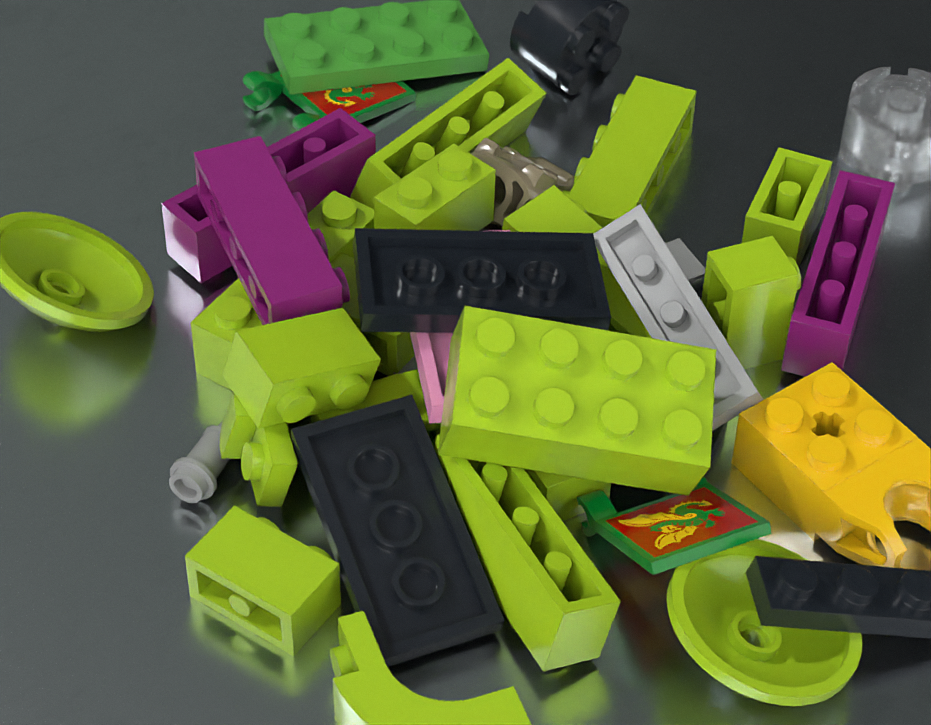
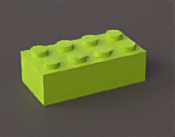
M464 306L450 342L438 455L689 496L709 470L711 464L716 349Z

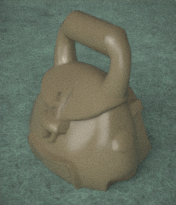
M486 137L478 144L475 151L470 153L496 169L494 221L491 223L500 228L503 227L504 218L551 186L555 185L562 192L563 190L571 191L574 186V175L543 157H525L511 147L505 146L500 148L499 144Z

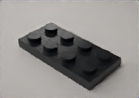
M355 228L353 253L361 332L454 333L464 306L607 331L609 329L611 314L593 233Z
M412 395L291 429V441L334 558L339 563L340 573L355 613L364 611L387 667L501 631L504 618Z

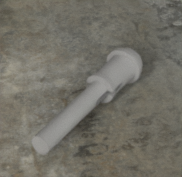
M223 420L218 426L212 425L207 427L203 432L204 435L187 457L177 459L170 468V488L176 496L186 502L197 503L201 499L211 497L217 488V477L231 460L221 458L220 431Z

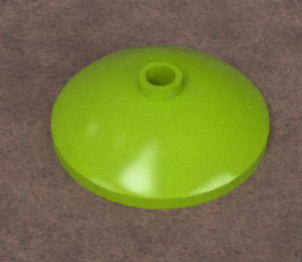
M18 212L0 218V286L30 312L60 326L98 332L129 327L145 317L154 298L151 279L140 262L116 241L85 224L48 213Z
M755 539L676 567L667 589V609L673 629L679 641L694 661L708 675L738 694L765 703L782 706H805L834 696L848 683L854 674L862 653L861 633L761 626L746 576V571L754 557L765 556L807 560L804 557L780 545Z

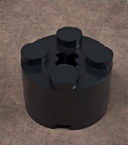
M537 0L528 15L520 10L511 31L510 49L527 66L567 94L574 95L581 90L590 75L597 70L604 73L608 72L617 63L622 51L617 42L628 19L629 9L617 0Z

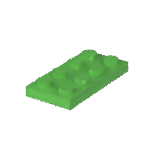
M427 0L409 3L387 2L381 6L354 9L341 7L327 12L309 14L288 13L282 17L264 18V37L289 94L488 70L489 52L460 0Z

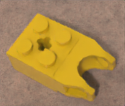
M833 362L739 413L731 463L813 541L821 537L838 554L862 565L901 568V560L907 549L897 533L893 521H910L931 531V448ZM875 535L885 547L887 557L877 548Z

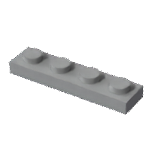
M641 204L594 233L597 249L651 338L716 349L712 431L735 418L744 410L763 400L762 396Z

